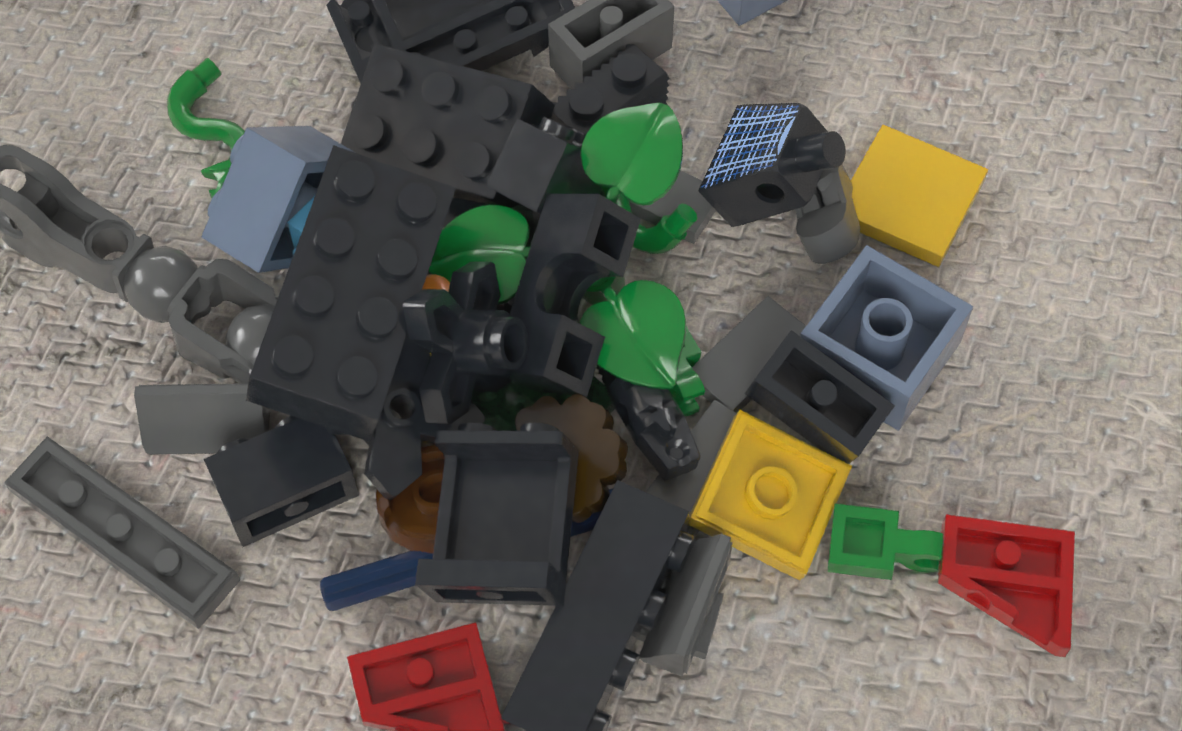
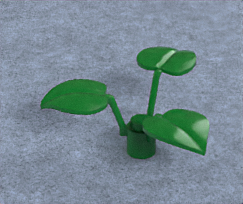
M651 103L614 111L599 119L587 132L582 144V166L587 177L598 186L610 188L606 198L617 204L621 193L629 201L642 206L651 205L664 197L677 180L683 159L681 127L670 106L663 103ZM500 205L481 206L461 214L441 231L428 272L442 276L451 282L452 272L469 262H493L496 268L501 295L498 305L508 302L516 295L530 247H526L529 238L527 220L521 213ZM604 277L594 282L583 296V299L592 306L583 313L580 324L605 336L597 364L612 375L635 385L656 389L674 388L677 380L679 360L686 337L685 313L675 293L666 286L649 280L633 281L626 286L625 277Z

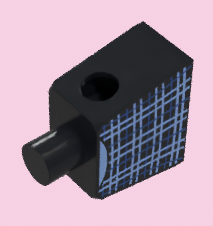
M801 103L738 105L698 192L731 227L741 226L804 207L811 201L824 169L836 168L843 164L846 155L845 143L839 133L835 131L828 132L809 108Z

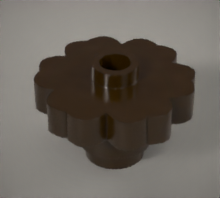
M580 394L570 396L563 404H560L551 396H543L533 406L520 410L515 419L517 431H520V427L526 423H544L555 426L566 435L579 452L572 521L581 523L587 520L593 513L602 511L610 496L607 485L616 484L617 480L622 481L627 473L625 459L628 453V445L615 431H612L614 426L613 416L601 405L590 402Z

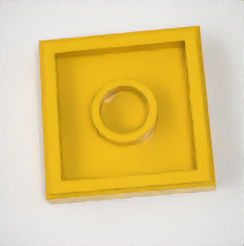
M882 124L851 179L853 186L852 199L860 224V233L936 267H940L976 199L989 169Z
M739 410L731 422L691 510L689 525L710 536L724 534L731 537L732 547L800 581L807 575L833 513L835 503L839 499L852 466Z

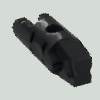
M597 364L596 369L599 370L598 374L602 376L601 379L607 388V395L634 443L663 480L673 479L696 469L701 457L685 416L669 389L648 388L629 383L612 375Z

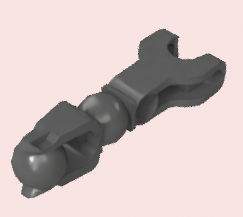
M13 145L0 146V172L5 169H16L24 173L26 178L23 188L17 192L0 183V235L9 247L41 266L50 268L55 266L61 267L101 290L109 293H118L120 299L129 302L145 319L159 323L169 322L176 348L181 357L223 379L231 377L239 384H248L251 371L278 300L275 297L274 288L228 259H215L207 266L201 265L198 267L182 250L169 246L154 248L151 237L146 234H142L140 237L136 236L133 227L128 222L85 197L63 174L49 163L20 147ZM15 224H17L20 230L14 228ZM124 252L119 258L113 260L103 259L110 253ZM223 301H230L244 308V310L232 319L224 345L193 324L197 319L208 315L211 307H216Z

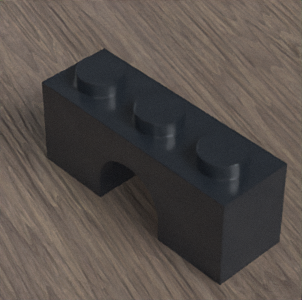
M547 194L510 311L512 317L521 319L526 326L529 338L528 353L521 367L514 370L510 369L503 376L534 391L565 395L580 394L587 397L605 336L578 323L579 305L585 292L597 280L604 277H624L641 218L600 194Z

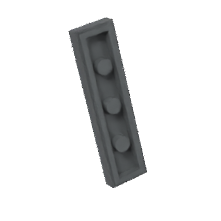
M48 436L4 482L10 492L197 629L205 623L240 581L235 570Z

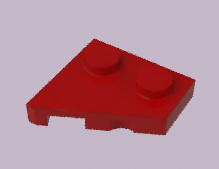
M946 514L941 527L943 544L941 561L939 560L938 584L1054 656L1066 657L1071 649L1075 531Z
M476 622L347 656L364 726L389 731H505Z

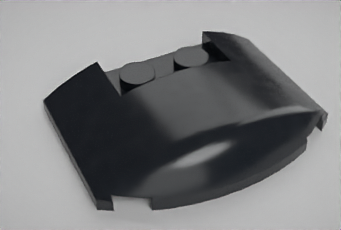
M330 0L326 5L360 84L374 44L484 71L528 50L531 51L533 57L537 56L549 47L548 24L575 8L572 0H344L341 5L336 0Z

